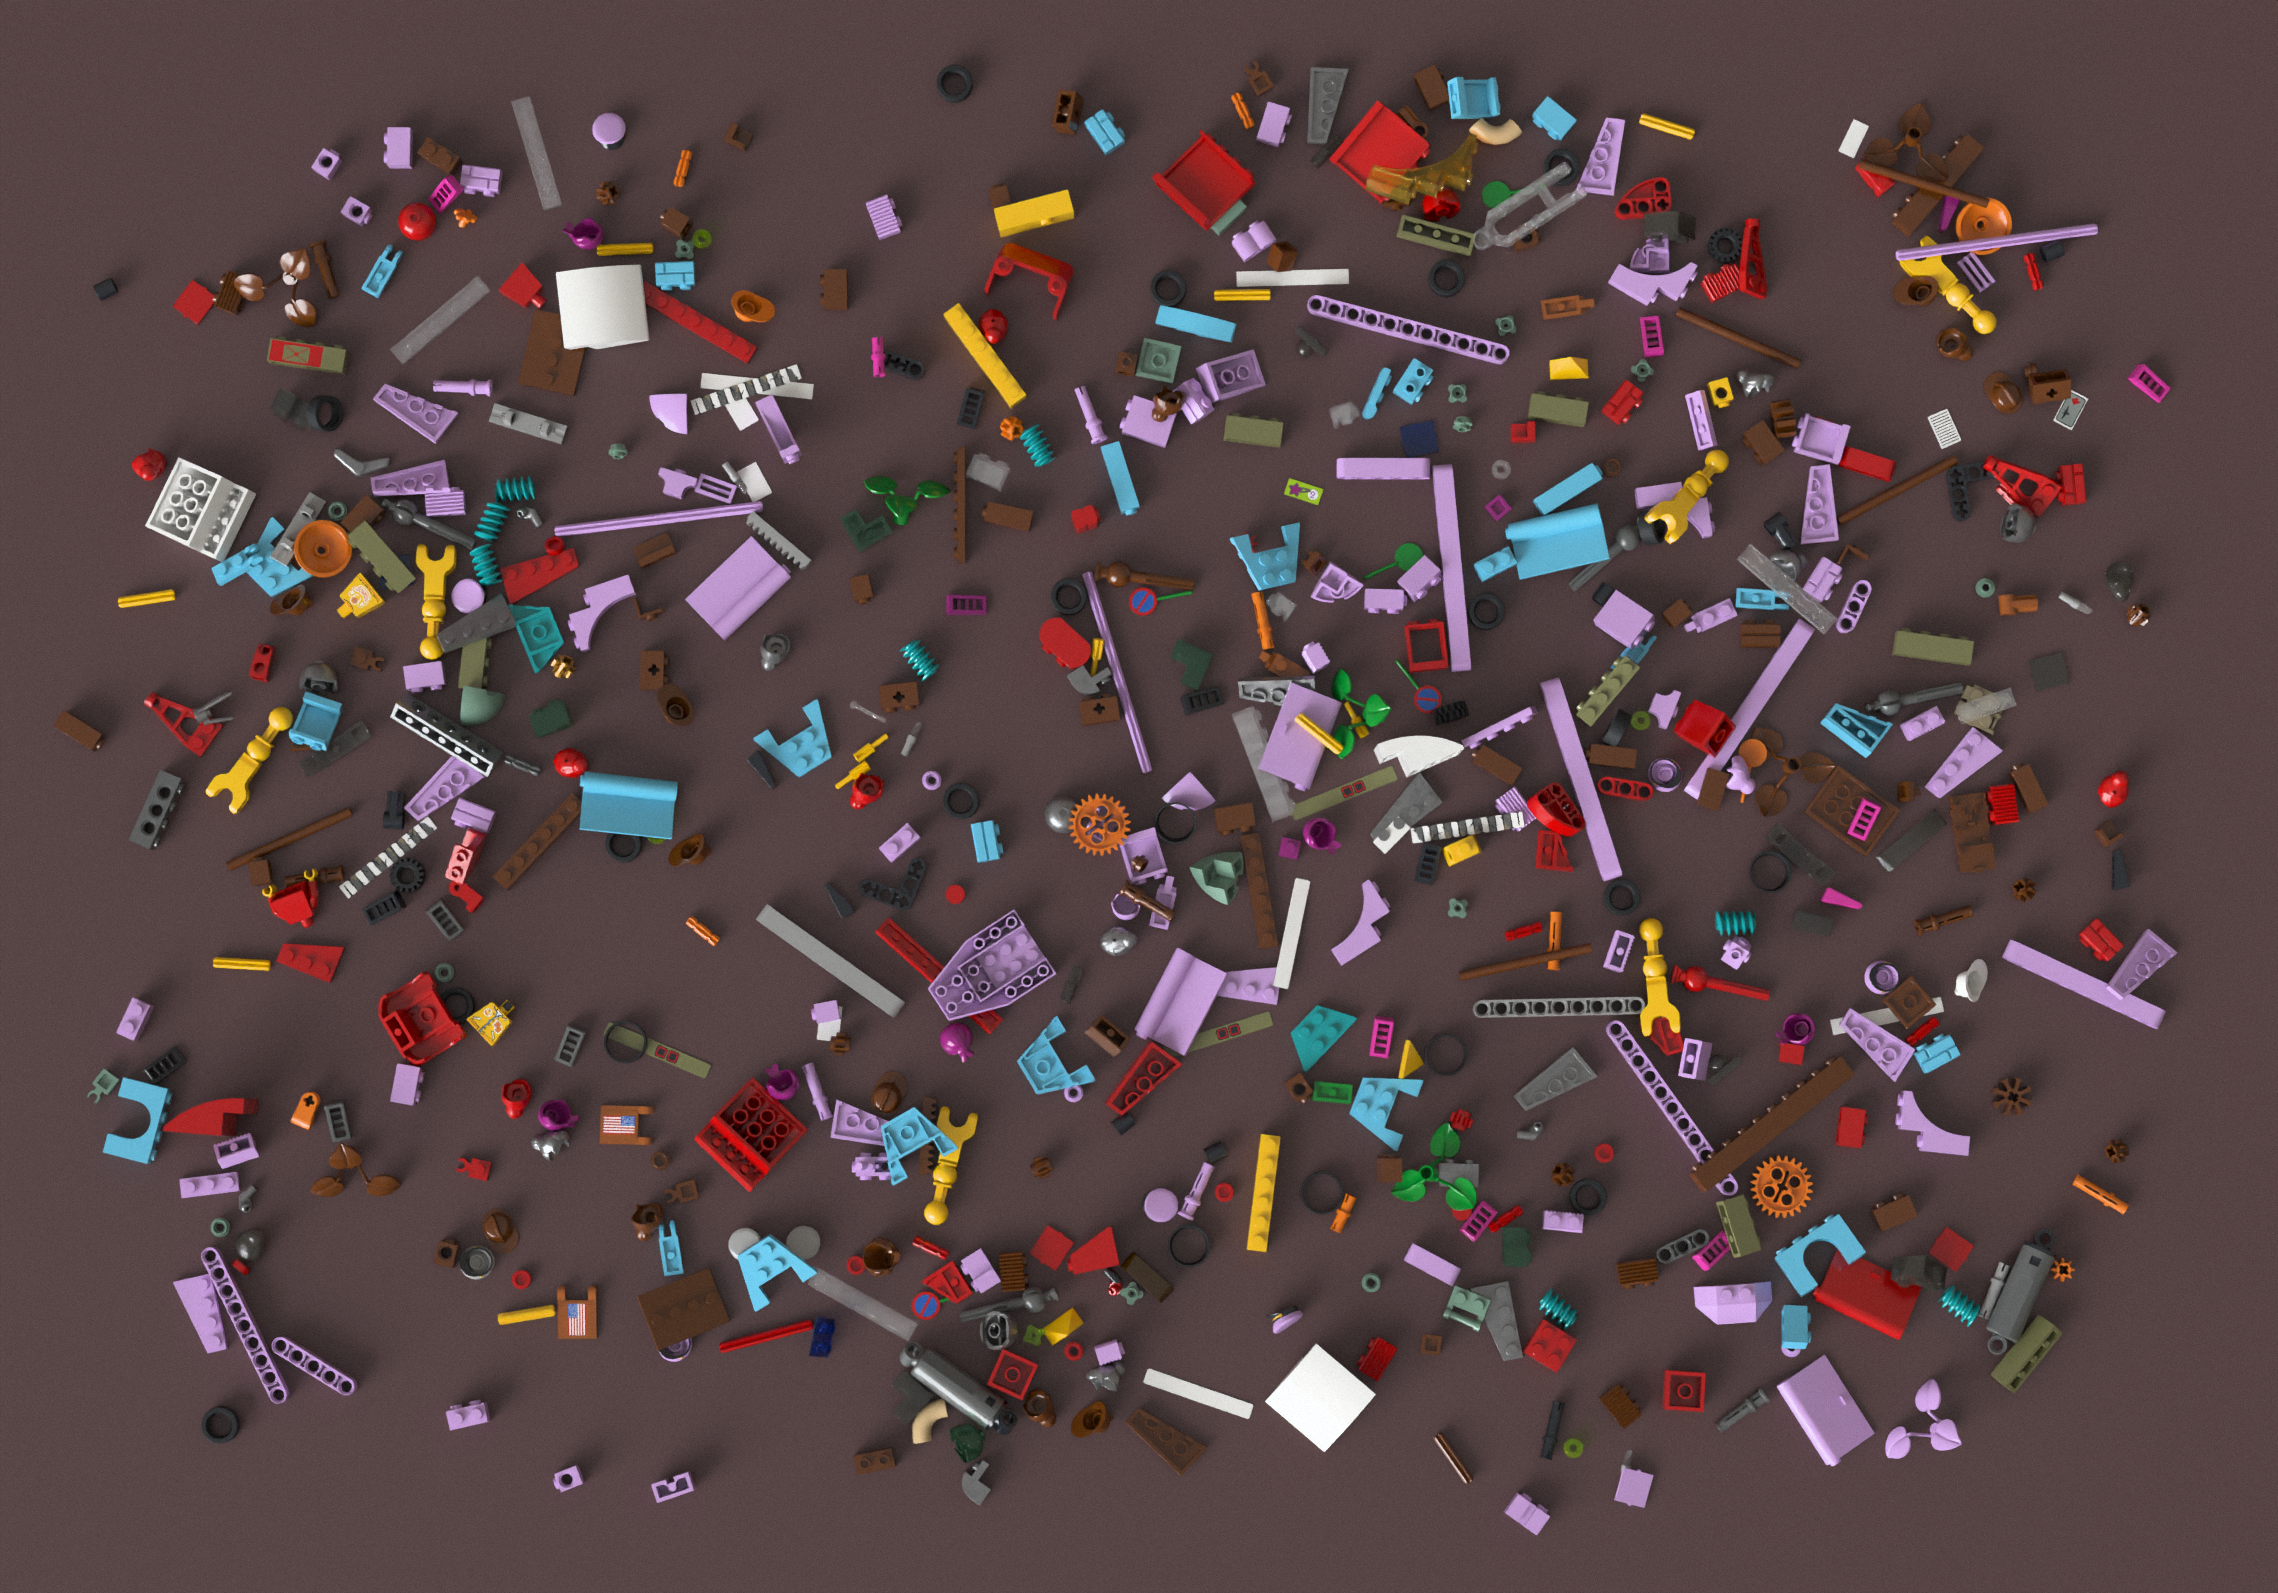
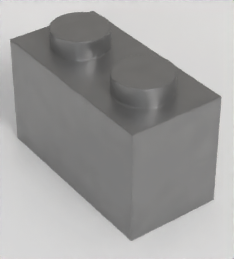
M1444 1159L1443 1163H1439L1440 1179L1453 1185L1457 1178H1466L1471 1181L1474 1187H1478L1479 1164H1474V1160H1463V1164L1455 1163L1453 1159ZM1439 1182V1186L1449 1187Z

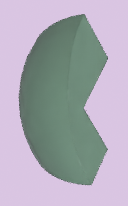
M463 686L460 715L462 727L479 726L493 719L503 707L506 695L485 689Z
M1241 852L1213 854L1190 866L1196 882L1209 896L1226 905L1232 902L1239 890L1237 886L1238 876L1243 875L1244 863Z

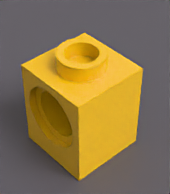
M1727 377L1707 384L1713 407L1719 406V408H1724L1730 405L1729 402H1732L1734 398ZM1716 390H1723L1726 394L1725 398L1717 397Z

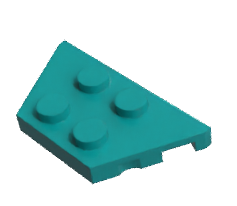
M507 605L516 622L517 631L533 670L537 674L565 644L551 608Z
M1317 1005L1291 1032L1303 1070L1307 1072L1357 1018Z

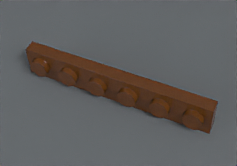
M957 447V452H954V464H957V471H954V483H957V490H954V502H957V509H954V521H957V528H954V540H957V547H954V559H957L958 563H966L965 447Z
M1259 833L1242 835L1240 839L1259 950L1278 947Z

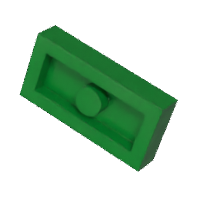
M1314 1081L1312 1100L1351 1104L1353 1085Z

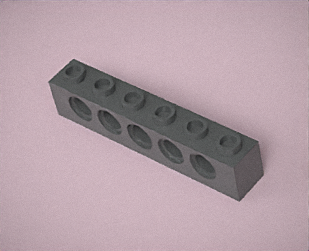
M408 693L396 703L390 716L486 777L497 768L504 752Z

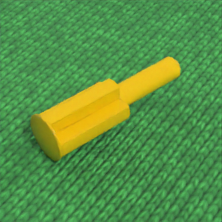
M1093 638L1090 655L1093 659L1090 672L1091 677L1096 675L1098 659L1101 660L1105 640L1101 638Z
M1348 701L1345 702L1344 706L1352 719L1351 724L1363 722L1360 716H1356ZM1365 725L1354 728L1359 739L1369 734Z
M884 734L872 744L867 743L853 754L855 759L859 763L875 752L874 749L887 740L889 736Z
M864 760L849 771L850 774L835 784V787L840 789L852 779L856 780L860 773L865 774L871 770L869 764Z

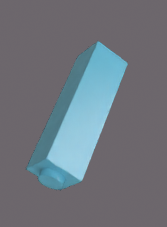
M1119 441L1101 446L1102 455L1121 514L1125 513L1128 516L1137 513V509H1140Z
M1591 463L1535 498L1533 503L1542 516L1548 515L1603 479L1601 477L1603 473L1598 465L1594 466Z

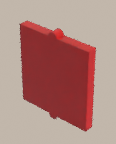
M192 280L173 307L180 311L184 318L188 317L199 325L214 305V295L207 291L206 287L203 288Z
M1047 1225L1029 1254L1040 1260L1041 1264H1046L1056 1271L1074 1242L1065 1237L1062 1232L1059 1233Z
M1945 1227L1940 1236L1935 1238V1243L1928 1253L1957 1272L1962 1263L1967 1261L1966 1257L1974 1245L1948 1227Z

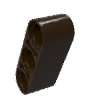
M1134 1252L1120 1265L1160 1303H1163L1174 1290L1167 1281Z

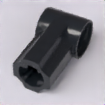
M1780 512L1763 522L1767 532L1772 537H1775L1783 550H1790L1799 543L1789 529L1788 522Z
M388 791L386 811L383 815V828L403 830L405 823V814L403 813L404 792Z

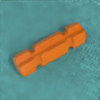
M1241 93L1233 94L1231 99L1236 104V110L1241 120H1243L1244 127L1246 129L1253 127L1255 123L1253 118H1250L1251 114L1245 101H1242Z
M683 150L681 153L682 159L679 161L676 171L677 177H675L673 182L677 187H683L685 183L684 178H686L689 169V160L692 158V152L689 150Z
M691 916L687 920L686 924L690 928H694V931L705 940H708L711 945L715 946L720 941L716 934H712V931L701 922L699 923L695 917Z

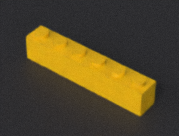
M958 303L943 314L945 320L1009 407L1012 409L1027 398L1025 392L961 305Z
M1265 1134L1260 1136L1247 1250L1262 1252L1267 1250L1280 1136Z

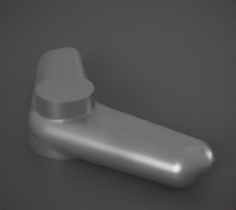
M335 448L333 454L338 461L358 477L387 468L390 465L388 457L359 461L340 448Z

